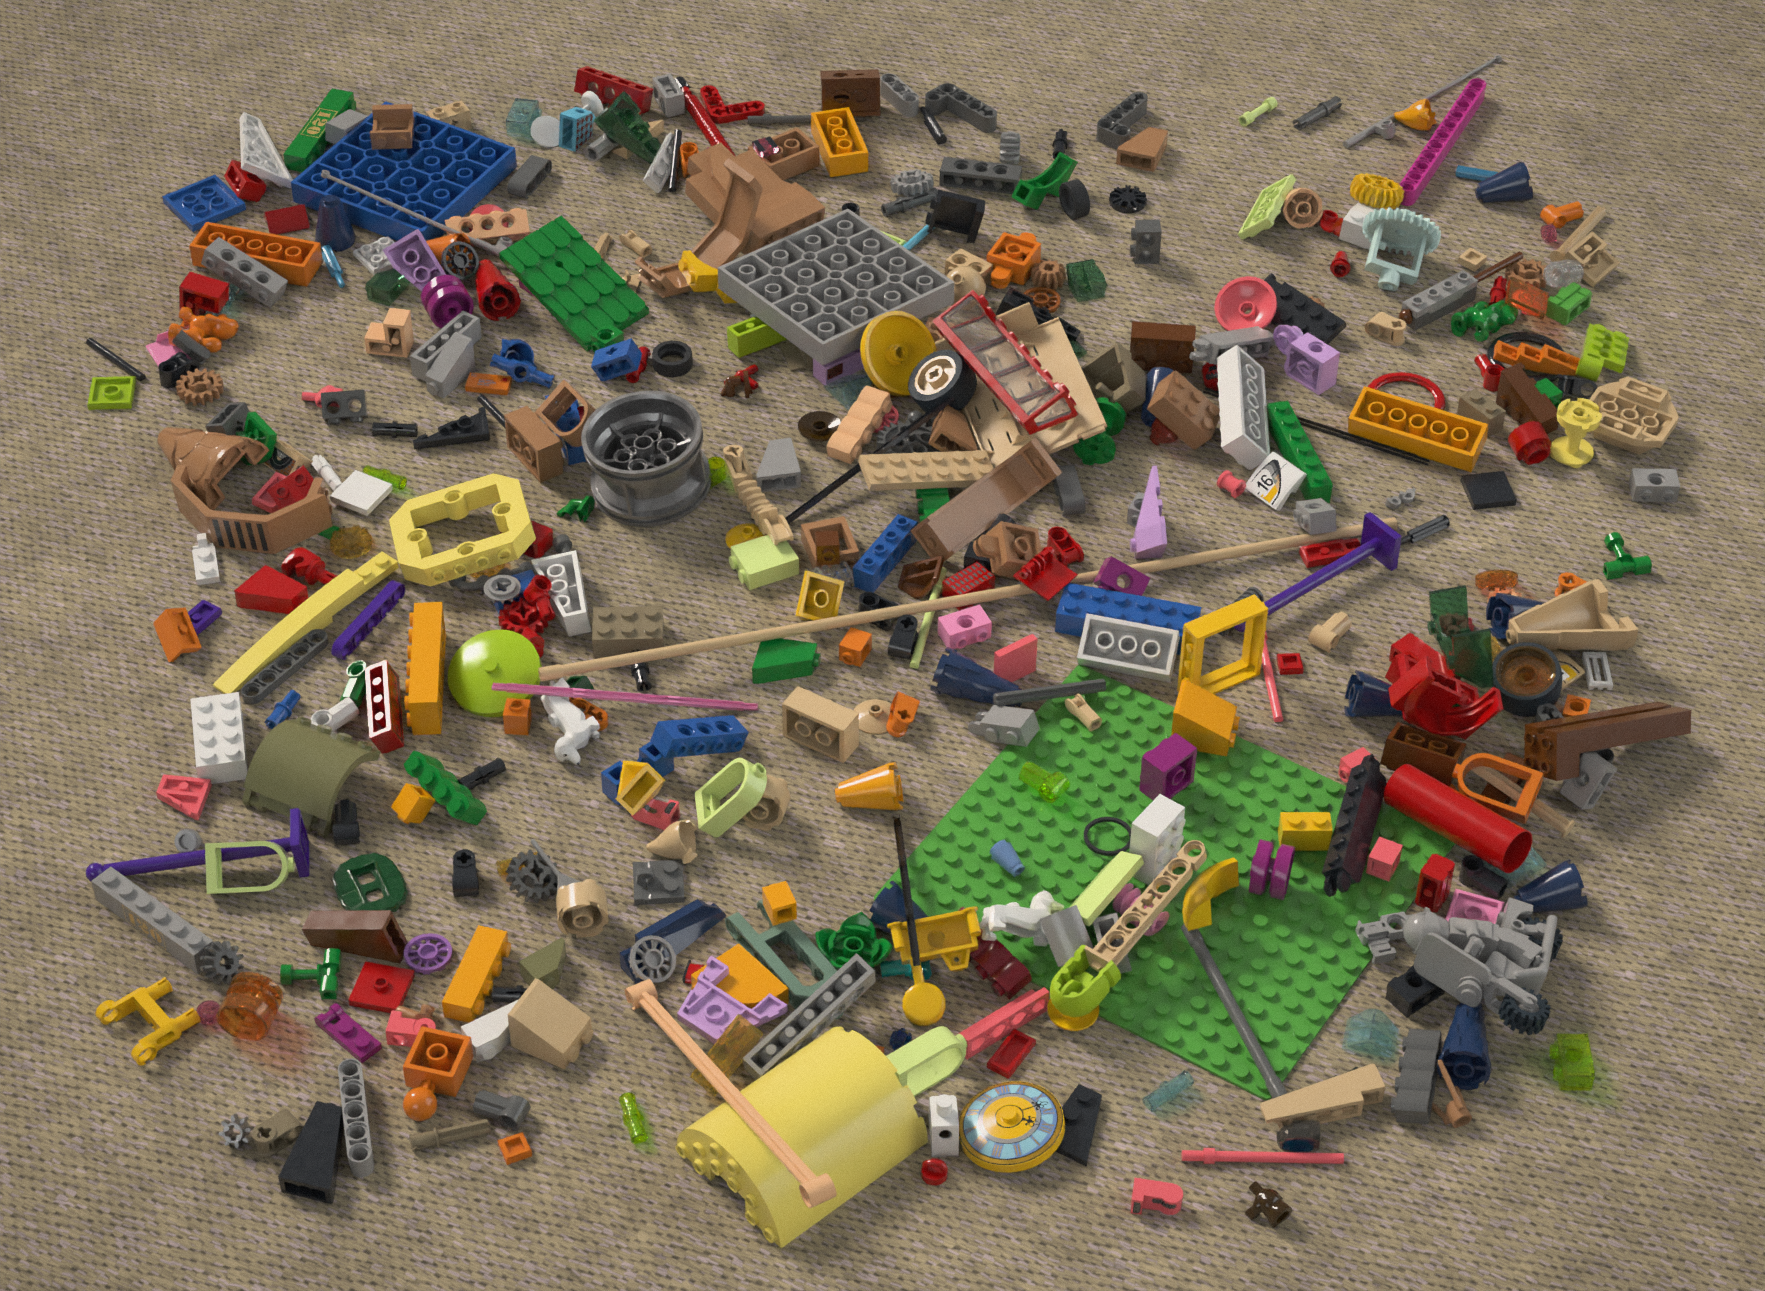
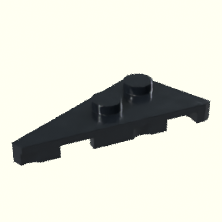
M485 407L479 408V413L471 417L464 415L458 420L438 427V432L428 436L425 433L413 440L414 449L490 440Z

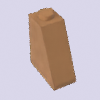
M1148 127L1118 147L1116 164L1154 172L1166 149L1168 131Z
M947 405L934 419L928 444L941 452L977 450L964 414Z

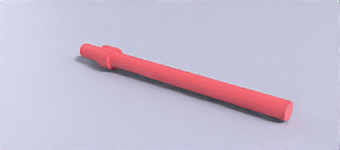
M1265 631L1261 664L1274 722H1282L1283 715L1266 643L1268 639L1267 632Z
M1203 1148V1150H1182L1181 1159L1182 1161H1203V1164H1215V1162L1344 1164V1153L1215 1151V1148Z

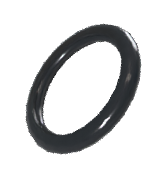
M1512 332L1495 339L1488 348L1487 357L1491 364H1497L1507 369L1498 360L1493 359L1494 347L1498 340L1507 344L1516 341H1528L1543 346L1546 344L1563 352L1564 350L1558 343L1544 335L1532 332ZM1549 373L1527 375L1529 379L1534 378L1536 382L1545 378L1551 382L1558 379L1556 374Z

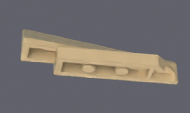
M1369 1064L1262 1102L1260 1109L1266 1123L1275 1122L1280 1130L1289 1131L1361 1116L1363 1105L1383 1102L1385 1084L1376 1065Z

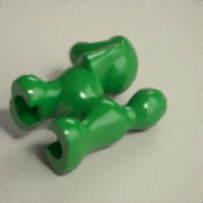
M1503 300L1490 306L1487 302L1480 301L1474 304L1473 307L1467 308L1463 313L1456 312L1452 316V333L1457 337H1462L1465 335L1467 328L1475 327L1476 333L1473 334L1474 338L1480 342L1486 341L1489 332L1497 333L1503 326L1515 322L1519 313L1518 308L1515 304Z

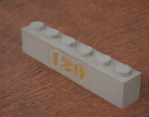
M109 867L91 881L95 898L98 902L197 974L202 972L199 968L205 965V961L200 960V957L207 956L204 948L207 946L212 947V939L112 867Z

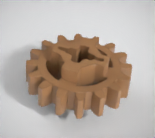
M1523 258V261H1517L1515 264L1506 267L1505 279L1508 281L1507 285H1513V289L1519 288L1522 292L1525 289L1540 291V287L1546 288V284H1549L1550 269H1547V265H1541V261L1536 262L1534 259L1527 261Z
M204 368L202 371L195 369L193 373L187 371V376L181 375V380L176 381L177 395H179L180 400H185V404L193 402V406H196L197 403H201L203 406L206 401L213 403V398L219 399V394L223 393V379L219 373L215 374L214 370L207 372V369Z

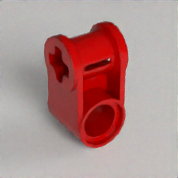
M1056 526L1049 529L1047 547L1051 546L1055 549L1054 559L1066 567L1073 562L1084 561V552L1081 546L1076 543L1065 528Z

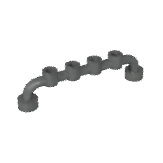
M566 534L558 535L552 542L556 552L560 554L570 552L572 548V542ZM527 561L523 562L518 568L512 570L504 568L498 574L490 577L482 575L474 582H465L466 576L450 580L448 583L450 586H456L462 591L471 592L480 589L481 593L485 594L484 585L487 580L494 576H511L531 569L534 575L535 572L532 563Z

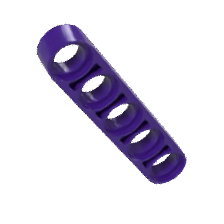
M394 580L390 581L335 640L331 650L332 656L346 660V656H349L360 645L359 642L363 641L372 632V628L376 627L384 619L386 612L389 613L399 602L398 599L404 597L405 585Z

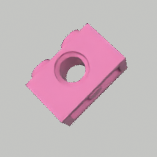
M980 605L938 617V635L946 647L961 649L966 645L983 642L991 638L992 622Z

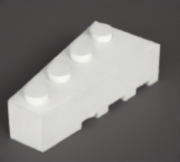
M576 550L531 560L535 575L547 577L552 584L549 591L550 604L568 636L591 632L582 573Z

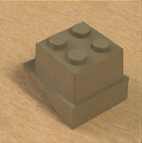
M1117 342L1085 364L1081 369L1094 397L1108 398V402L1113 404L1115 402L1119 403L1127 415L1129 411L1139 407L1146 400V372L1131 359L1132 353Z

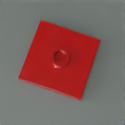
M365 961L348 999L349 1006L386 1013L395 1011L398 1006L403 1005L415 977L414 970Z

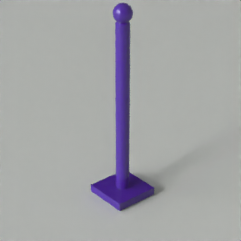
M1373 513L1365 514L1360 547L1265 601V606L1268 608L1267 616L1369 556H1373L1390 571L1395 570L1398 566L1402 536ZM1246 621L1234 626V628L1239 632H1245Z
M299 808L290 809V837L267 841L280 845L287 853L292 852L299 877L310 876L309 838ZM267 846L221 848L222 862L278 854ZM205 850L104 865L92 863L87 867L85 874L91 882L109 867L114 868L123 876L205 865Z

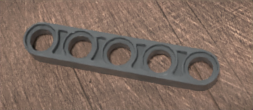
M314 629L298 640L242 687L243 701L247 704L261 702L327 647V633L322 629ZM315 638L323 639L321 642L318 643L312 642V640ZM300 651L307 652L305 655L302 656L296 655V653ZM282 665H291L288 669H280ZM266 678L275 679L274 681L269 683L263 682ZM249 692H258L255 696H247Z

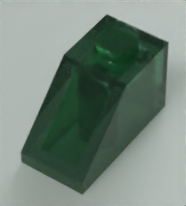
M395 269L376 273L366 283L367 298L370 301L390 306L411 282Z

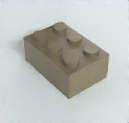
M663 606L593 607V658L598 659L630 653L633 650L637 652L636 649L643 651L664 647Z

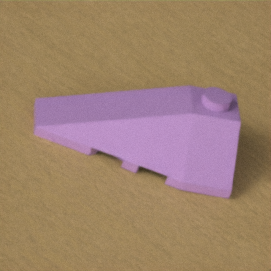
M419 229L383 249L393 268L421 292L429 281L435 277L446 275Z

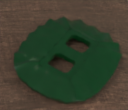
M377 853L359 855L340 864L333 875L334 890L342 907L346 910H391L392 912H397L401 905L406 904L408 891L405 881L395 863L387 856ZM369 873L374 876L375 880L364 885H361L357 879ZM377 890L382 892L384 897L376 901L369 902L366 898L368 893Z

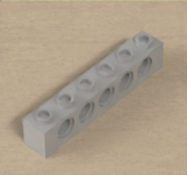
M856 953L743 1057L744 1069L757 1080L812 1042L876 982L875 970Z

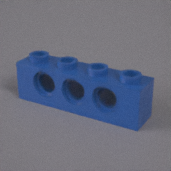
M898 514L853 566V586L866 592H875L916 543L917 539L910 530L917 526L918 522Z
M734 715L657 722L650 741L665 758L738 752L742 750L749 732Z

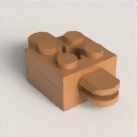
M1003 521L999 522L986 535H981L973 543V549L977 556L990 559L992 574L1014 578L1013 575L1022 566L1026 565L1045 548L1041 547L1038 529Z

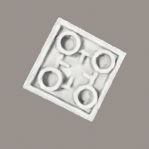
M389 236L382 237L373 243L363 245L361 248L354 250L353 255L375 276L393 268L383 249L395 242Z
M355 470L330 495V500L335 504L368 516L389 495L393 487L388 482Z

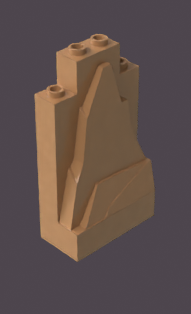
M718 143L688 157L687 172L691 177L686 179L685 194L714 224L718 220L730 179V173L723 165L728 158L753 175L763 187L748 244L741 251L744 255L824 220L825 207L809 191L796 182L790 184L781 180L752 150L734 156L722 143Z

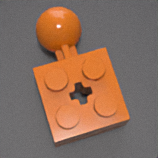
M421 1026L403 1065L405 1084L407 1087L413 1088L405 1095L403 1100L404 1112L410 1119L425 1121L434 1115L437 1109V1099L434 1093L452 1097L457 1096L474 1057L470 1036Z

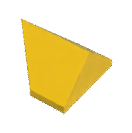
M623 760L618 794L615 799L633 816L658 795L665 779L648 763Z

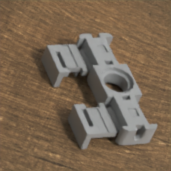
M1428 907L1424 908V911L1431 912ZM1403 911L1382 915L1380 920L1376 922L1362 924L1360 920L1358 921L1355 931L1363 945H1367L1368 942V946L1373 954V964L1393 961L1397 952L1394 947H1390L1389 942L1404 938V925L1413 914L1406 915ZM1398 923L1402 929L1395 930L1389 924Z

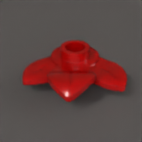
M1323 210L1319 224L1326 232H1333L1339 237L1343 218H1338V214L1334 211Z

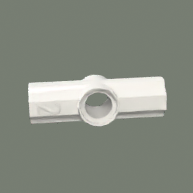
M348 697L329 710L316 711L311 717V724L329 726L332 728L331 732L337 734L338 728L360 713L357 706Z

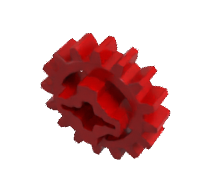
M523 597L520 598L519 602L513 600L511 605L504 604V610L499 611L500 616H498L501 630H509L521 635L525 627H530L536 633L542 634L544 633V628H548V621L541 620L537 606L524 601Z

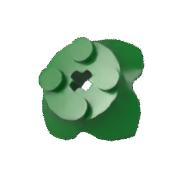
M863 912L848 917L837 932L831 928H824L815 933L819 950L837 971L856 953L874 969L875 966L888 957L893 949L892 944L888 940L876 938L875 927Z

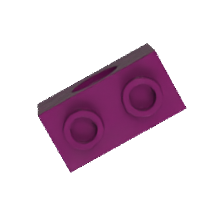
M1110 556L1104 560L1093 583L1099 586L1098 588L1142 596L1151 578ZM1118 577L1124 580V588L1118 586Z

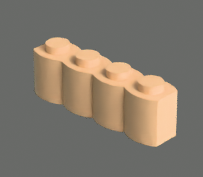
M870 386L863 388L857 401L853 403L847 416L843 418L837 431L833 433L828 441L827 454L829 457L852 464L855 459H859L862 448L871 441L872 433L875 429L880 427L882 417L889 413L892 408L890 393Z

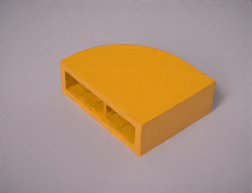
M739 943L716 958L729 967V974L716 987L752 1009L769 993L784 1003L789 1004V988ZM707 965L691 974V990L694 989L698 982L699 974L701 971H704Z

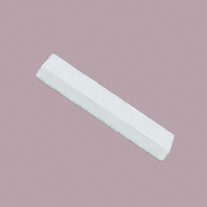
M671 132L666 135L643 179V182L656 193L662 190L670 175L674 134Z

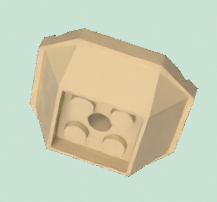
M1629 376L1619 379V382L1608 383L1598 387L1589 399L1599 406V412L1602 413L1601 423L1597 429L1591 431L1592 436L1595 439L1638 455L1654 447L1661 448L1679 419L1677 411L1671 402L1669 391Z

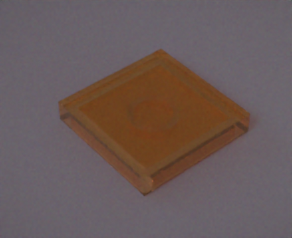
M1511 276L1507 284L1505 304L1543 320L1547 312L1549 293Z

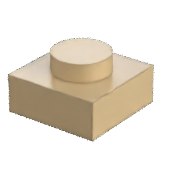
M1469 248L1459 256L1458 264L1475 272L1486 263L1487 255Z

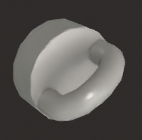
M189 828L179 831L175 836L174 842L177 850L184 853L198 850L203 840L197 831Z

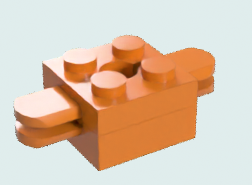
M1004 232L987 254V262L993 264L990 279L993 287L1004 289L1010 282L1024 286L1031 276L1035 263H1040L1041 243L1036 242L1034 234L1024 232L1020 236Z

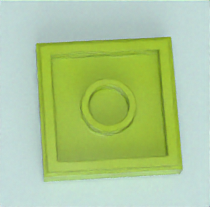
M93 377L87 404L88 410L132 409L136 377Z

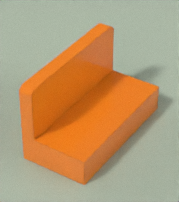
M186 607L165 609L154 621L153 625L168 662H174L182 653L198 652L202 648Z

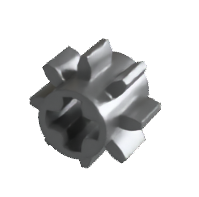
M236 1113L231 1115V1122L227 1119L221 1122L224 1129L219 1133V1136H223L226 1140L225 1146L235 1143V1147L238 1149L243 1144L242 1140L246 1143L252 1140L249 1133L253 1130L254 1126H250L247 1122L248 1116L239 1119ZM233 1128L240 1130V1134L233 1132Z

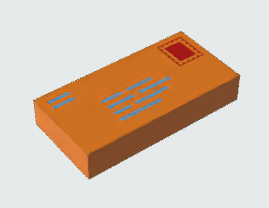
M470 372L465 390L466 392L508 395L512 384V377Z

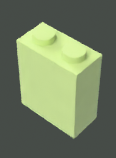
M765 535L731 546L729 564L733 570H737L740 582L742 584L745 583L749 590L799 574V558L787 540L774 545L770 537Z

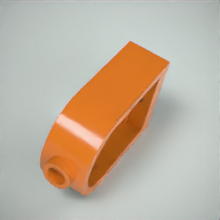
M1477 753L1469 756L1461 765L1456 764L1452 774L1453 778L1458 779L1460 793L1497 814L1522 824H1526L1543 783L1542 772L1488 753ZM1485 766L1526 780L1516 807L1470 791L1463 782L1466 774L1476 767Z

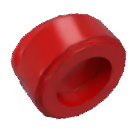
M937 1158L925 1160L921 1166V1177L929 1185H940L948 1177V1167L944 1161Z

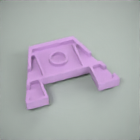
M710 956L706 962V968L699 974L698 982L694 989L690 990L677 1013L678 1021L718 1046L788 1012V1007L786 1003L769 993L754 1008L750 1009L722 991L716 985L729 974V967L713 956Z

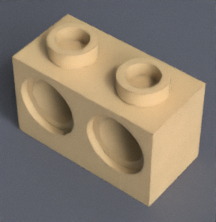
M961 248L945 260L946 276L954 268L969 266L980 273L985 284L990 282L993 264Z

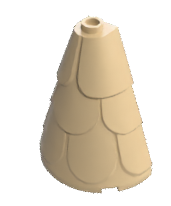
M1599 579L1588 581L1565 594H1560L1542 605H1536L1510 619L1506 638L1508 643L1512 645L1520 642H1533L1543 645L1550 651L1557 649L1619 651L1627 650L1634 646L1637 640L1638 628L1629 617L1620 618L1618 625L1607 610L1608 590Z

